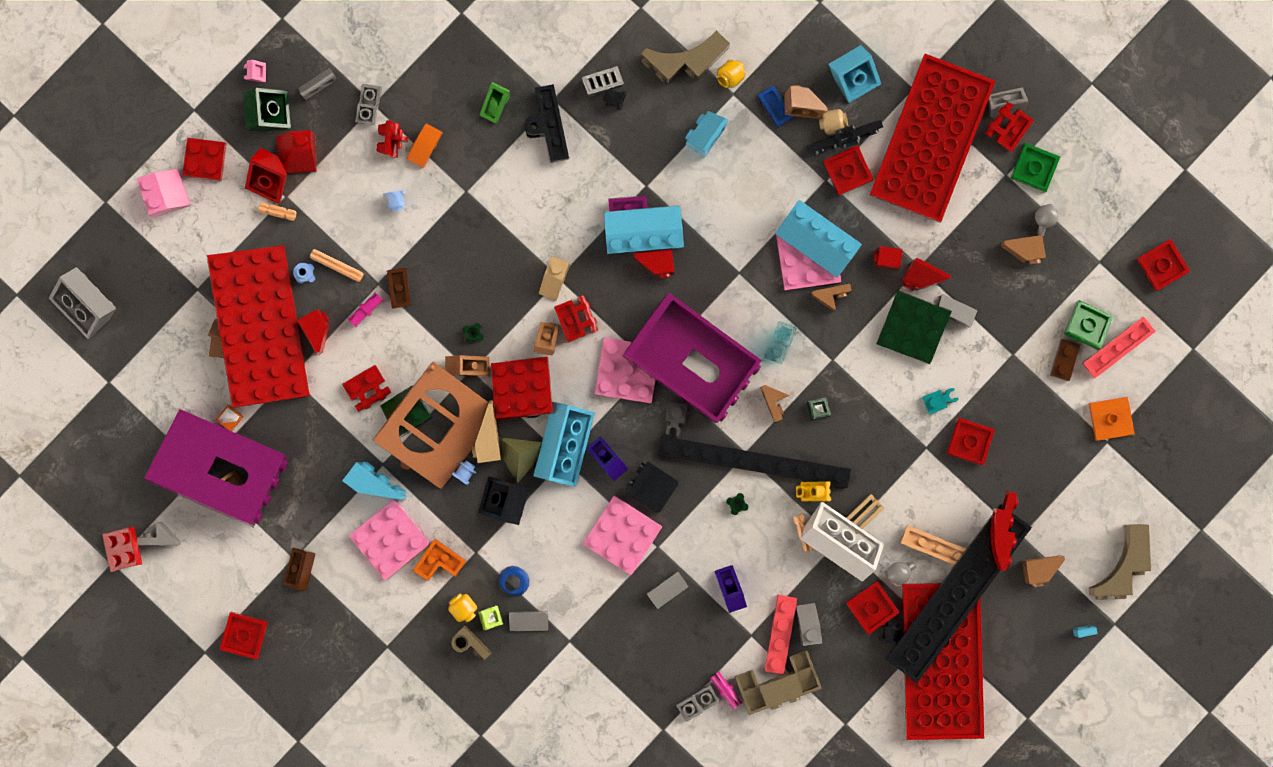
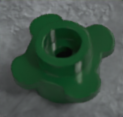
M479 323L463 327L466 343L472 344L473 341H482L484 339Z
M738 493L737 496L729 497L726 500V503L731 508L732 515L748 510L749 506L745 503L742 493Z

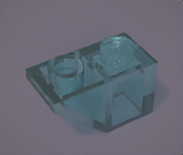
M778 321L764 358L782 365L797 327Z

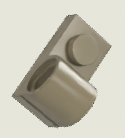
M466 625L458 631L451 642L453 649L457 652H464L472 646L474 648L472 652L479 659L483 658L485 660L492 653ZM457 638H465L466 646H458Z

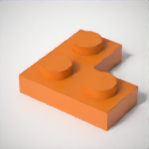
M435 538L413 571L427 581L431 579L439 566L453 576H456L467 560Z

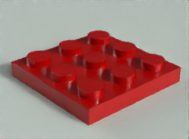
M548 356L491 363L496 420L553 414Z

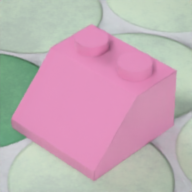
M178 169L154 172L137 178L150 216L156 218L191 206Z

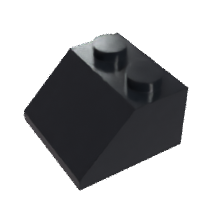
M489 476L478 513L503 522L519 525L530 488Z

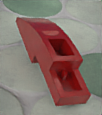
M1010 491L1005 492L1002 508H993L991 518L992 552L998 570L1006 571L1010 567L1012 557H1010L1011 549L1015 548L1017 541L1015 533L1008 531L1014 521V517H1011L1013 509H1016L1018 505L1017 493Z

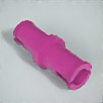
M374 292L364 304L361 303L359 305L360 308L348 320L357 327L367 316L370 317L372 315L371 312L383 300Z
M720 671L710 678L720 691V696H724L733 710L743 703L733 691V686L727 683Z

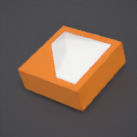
M227 405L216 418V421L226 429L233 431L244 416L230 405Z

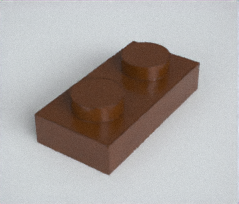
M407 268L387 270L392 309L412 306Z
M1060 339L1050 376L1070 381L1081 344Z

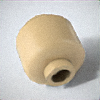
M841 109L829 110L823 113L822 119H819L820 129L825 130L827 135H835L834 130L848 126L846 112L843 113Z

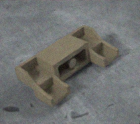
M807 650L789 656L794 671L760 684L757 683L753 670L735 676L749 715L770 707L771 710L780 708L784 702L789 701L793 703L799 701L800 696L822 689Z

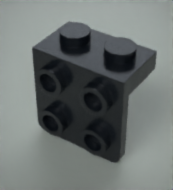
M647 461L646 464L642 462L636 471L639 474L636 480L631 479L626 487L629 490L627 494L659 513L676 489L678 481Z

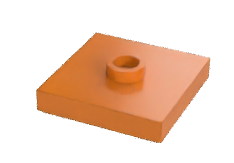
M1128 397L1089 403L1095 441L1135 434Z

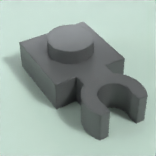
M669 401L665 420L671 421V423L666 428V434L669 435V430L675 428L677 430L676 436L680 435V427L678 425L679 423H685L688 405Z

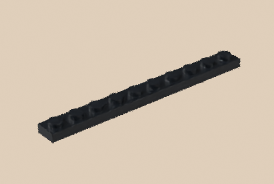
M665 436L661 438L659 455L811 482H830V485L848 488L851 469Z

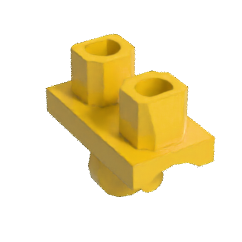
M801 482V486L796 487V497L801 498V501H831L829 495L830 482Z

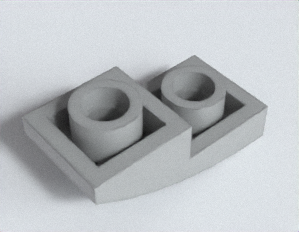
M362 84L355 122L375 125L382 90L381 86Z
M709 684L676 706L687 722L703 713L704 710L719 703L721 699L712 684Z

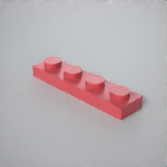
M1141 317L1082 364L1090 375L1096 378L1156 331L1145 317Z
M777 596L764 671L784 675L797 598Z

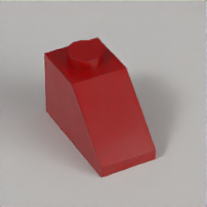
M672 249L634 253V259L654 276H659V279L670 278L671 274H674Z
M316 309L297 321L316 354L320 355L323 353L330 329L328 322L330 319L325 311L321 312V310Z

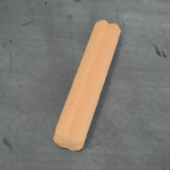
M313 249L310 254L312 260L357 282H360L364 274L361 271L316 249Z

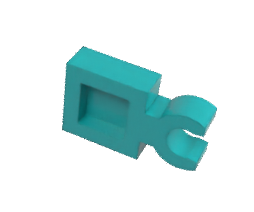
M947 389L943 395L941 390L923 396L922 400L928 415L948 408L946 402L953 403L958 401V397L954 399L949 397V393L955 389Z

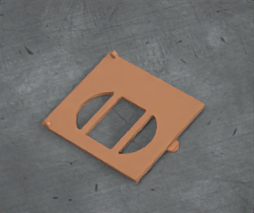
M432 362L372 441L401 461L400 466L402 469L408 470L412 468L442 489L452 476V472L456 471L460 466V462H463L472 450V446H475L488 402L435 362ZM440 389L452 394L458 404V417L428 397L425 392ZM420 398L454 423L439 443L434 442L404 420ZM399 426L405 427L430 445L433 450L419 453L406 448L399 436Z

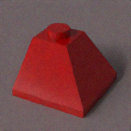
M311 130L291 131L276 136L277 155L287 174L317 172L315 134Z
M262 148L256 152L250 159L245 189L280 204L287 173L278 155Z
M915 258L910 262L900 282L904 284V288L910 291H914V289L918 291L943 283L950 279L951 275L919 258Z

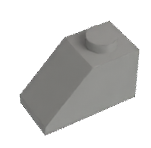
M815 603L796 605L801 644L803 646L821 644V629Z

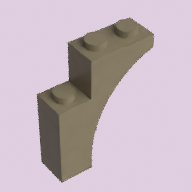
M716 30L705 42L691 50L681 53H660L646 48L641 53V58L643 59L642 63L650 69L652 67L656 71L655 75L662 82L666 81L669 84L683 68L686 69L685 72L692 79L695 77L699 80L729 49L730 43Z
M1124 525L1125 541L1121 557L1116 567L1105 579L1089 587V595L1095 596L1096 600H1106L1107 596H1115V599H1127V595H1133L1132 572L1133 575H1145V571H1151L1149 525Z

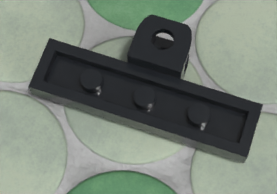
M554 84L535 87L540 114L526 118L524 123L526 136L528 138L545 136L550 163L569 160Z
M881 120L857 128L855 124H851L834 130L836 135L806 146L808 152H814L815 155L825 152V148L832 146L833 149L840 147V149L860 143L861 135L868 133V136L879 133V129L883 128Z

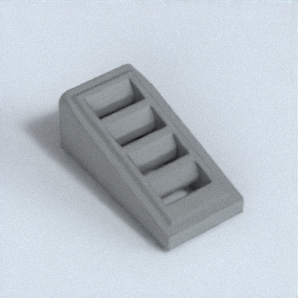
M618 66L582 77L588 98L610 90L611 87L614 89L624 85ZM611 73L615 74L617 82H613ZM606 75H607L608 80H609V82H610L609 85H606V82H605V79H604L603 76H606ZM598 78H600L602 82V87H599L598 85ZM592 80L594 82L595 89H592L590 85V81Z

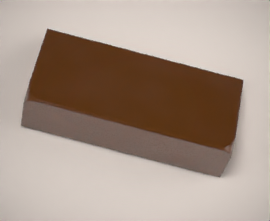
M292 548L283 585L297 590H306L315 553Z

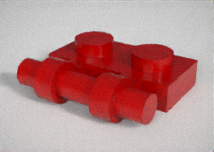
M1006 102L1004 107L999 109V114L995 120L989 123V128L985 134L991 138L997 132L999 135L995 141L1012 152L1034 120L1020 109H1016L1014 114L1010 113L1013 105ZM1006 117L1007 119H1009V121L1002 129L1000 127V124Z
M584 295L577 298L580 304L574 307L572 300L554 307L568 343L586 336L584 332L586 327H589L591 334L598 331L596 318H593L589 309L591 307L590 303L586 301ZM580 311L583 312L586 319L582 323L577 314Z
M376 365L342 384L351 401L359 397L361 402L355 405L358 412L363 409H369L373 403L378 400H384L388 394L392 393L388 386L384 389L380 388L379 385L384 383L385 379ZM374 389L376 393L366 398L365 393Z

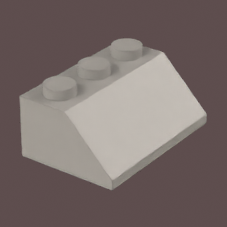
M77 267L59 277L49 297L53 304L87 339L91 338L106 324L116 310L112 302Z

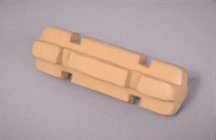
M263 202L259 205L258 211L260 213H268L271 216L286 218L294 221L296 218L295 210H287L275 205L269 206V204Z
M803 514L796 515L793 518L798 526L796 528L799 538L806 525ZM800 539L803 542L802 547L805 552L814 549Z

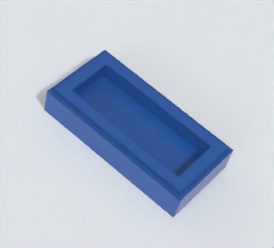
M774 85L757 95L777 128L794 118V116L785 115L784 100Z

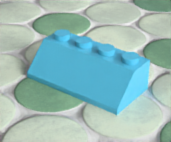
M800 200L797 201L775 232L778 237L836 278H838L862 245Z
M680 205L604 212L607 254L684 247Z
M552 402L553 414H549L534 477L576 487L595 412Z

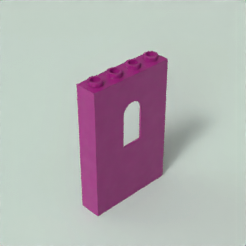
M669 292L661 300L622 355L714 423L722 422L728 414L726 410L730 405L734 406L738 401V393L747 388L750 383L748 379L752 374H757L761 368L759 364L762 361ZM692 349L719 368L720 376L715 382L705 381L682 364Z
M179 409L144 478L153 485L254 528L255 524L260 523L263 516L261 512L264 506L267 507L270 503L271 496L269 495L272 489L277 488L280 481L278 477L281 471L284 472L286 470L288 461L283 453ZM219 457L244 468L248 473L246 483L241 486H235L208 474L215 458Z

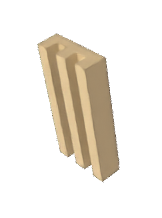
M872 494L867 496L846 517L850 520L871 500L873 503L852 522L856 525L877 506L878 508L858 526L860 529H863L884 509Z

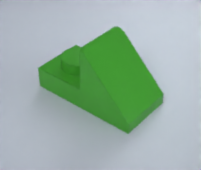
M492 82L480 116L497 123L505 104L510 99V90Z

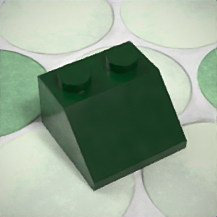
M253 88L243 92L246 130L262 132L291 128L288 91Z
M413 385L380 405L387 420ZM420 398L404 420L417 428L433 418V416ZM402 425L399 426L400 438L410 432Z

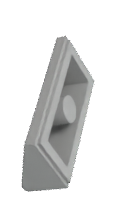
M328 68L299 87L298 90L302 97L307 100L335 82L337 78L331 69Z
M1023 87L991 94L987 102L991 118L997 117L999 109L1004 107L1006 102L1013 105L1010 110L1012 114L1016 109L1021 111L1028 109V99Z
M942 294L938 305L952 310L949 319L970 328L977 310Z
M677 571L650 590L647 595L656 608L659 609L689 586Z
M548 611L509 612L510 631H548Z

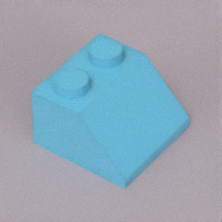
M862 45L828 64L835 82L848 103L881 85L872 55Z
M710 111L706 115L702 113L696 122L698 124L696 129H691L685 137L687 139L686 146L705 158L725 130L728 120Z

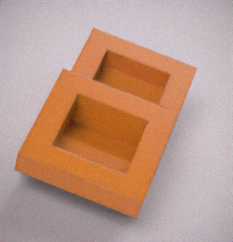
M426 123L406 159L424 168L443 132Z

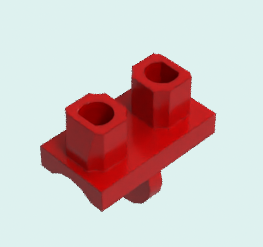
M386 120V123L378 125V134L385 136V142H378L376 151L392 158H398V149H402V142H408V137L403 136V130L400 129L399 123Z

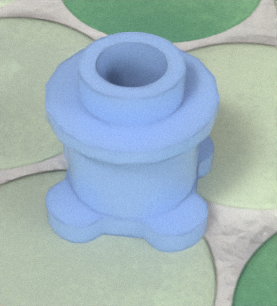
M406 191L383 193V196L388 198L389 206L387 208H391V211L403 210L402 206H406V204H404L402 193H406Z
M299 263L295 266L293 274L298 283L302 284L307 281L312 283L315 281V276L313 275L314 266L312 264ZM306 270V274L302 276L301 272Z
M466 460L465 462H460L461 465L456 472H452V475L467 485L470 483L468 480L473 473L476 474V471L474 470L475 466Z

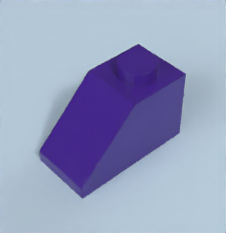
M601 436L586 448L613 481L628 470L627 466Z
M733 565L716 570L715 574L728 612L731 613L746 608L745 597Z

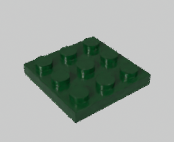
M897 290L876 344L931 364L952 310Z

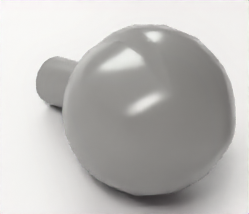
M1052 204L1043 205L1036 210L1035 221L1039 225L1036 234L1044 236L1046 228L1054 226L1058 221V212Z
M912 561L908 564L904 562L893 563L887 571L888 579L896 585L906 583L911 576V571L916 568L915 562Z

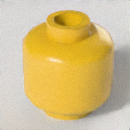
M726 61L717 71L718 82L725 88L736 87L745 78L744 65L740 61Z
M459 593L449 601L448 610L458 622L464 620L469 622L476 616L474 612L477 609V605L469 595Z

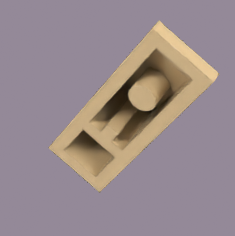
M489 400L475 446H472L473 458H477L478 463L501 460L493 400Z

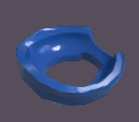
M517 566L506 567L499 575V586L511 596H520L529 587L528 574ZM510 575H516L520 579L519 588L513 591L507 590L504 586L507 577Z

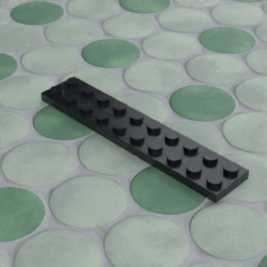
M999 504L997 508L1001 509L1002 504ZM1014 513L1011 516L1014 517L1013 525L1008 531L1015 533L1017 541L1015 548L1011 549L1010 557L1032 528ZM992 515L885 658V660L916 683H918L1000 572L995 563L991 546L990 529Z

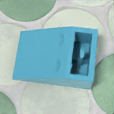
M367 461L356 462L342 480L358 493L400 500L407 499L408 497L404 494L406 491L399 485L393 486L390 484L389 481L391 479L383 473L377 474L374 471L375 467Z

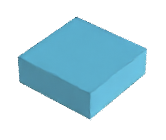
M1092 625L1073 629L1074 636L1078 638L1098 634L1097 628Z

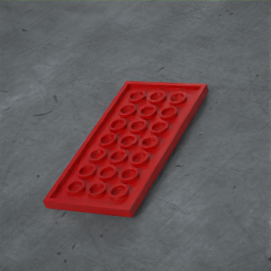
M924 54L869 195L941 223L996 81L931 55Z
M284 245L207 255L232 408L310 396Z
M941 583L902 584L903 634ZM981 597L918 683L904 674L906 740L985 739Z

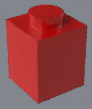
M879 246L877 251L874 250L872 262H875V267L898 270L901 266L903 249Z

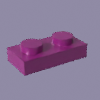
M647 196L608 198L609 211L647 208Z

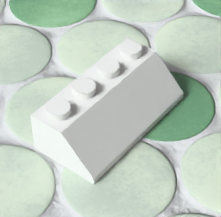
M823 502L819 504L805 525L800 537L806 544L862 582L876 570L884 546L883 543Z

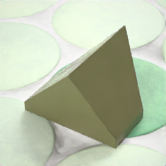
M511 438L502 439L501 455L516 484L537 463L541 442Z

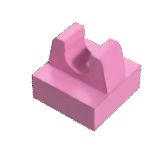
M247 60V64L244 65V69H247V75L244 76V79L258 83L266 82V63Z

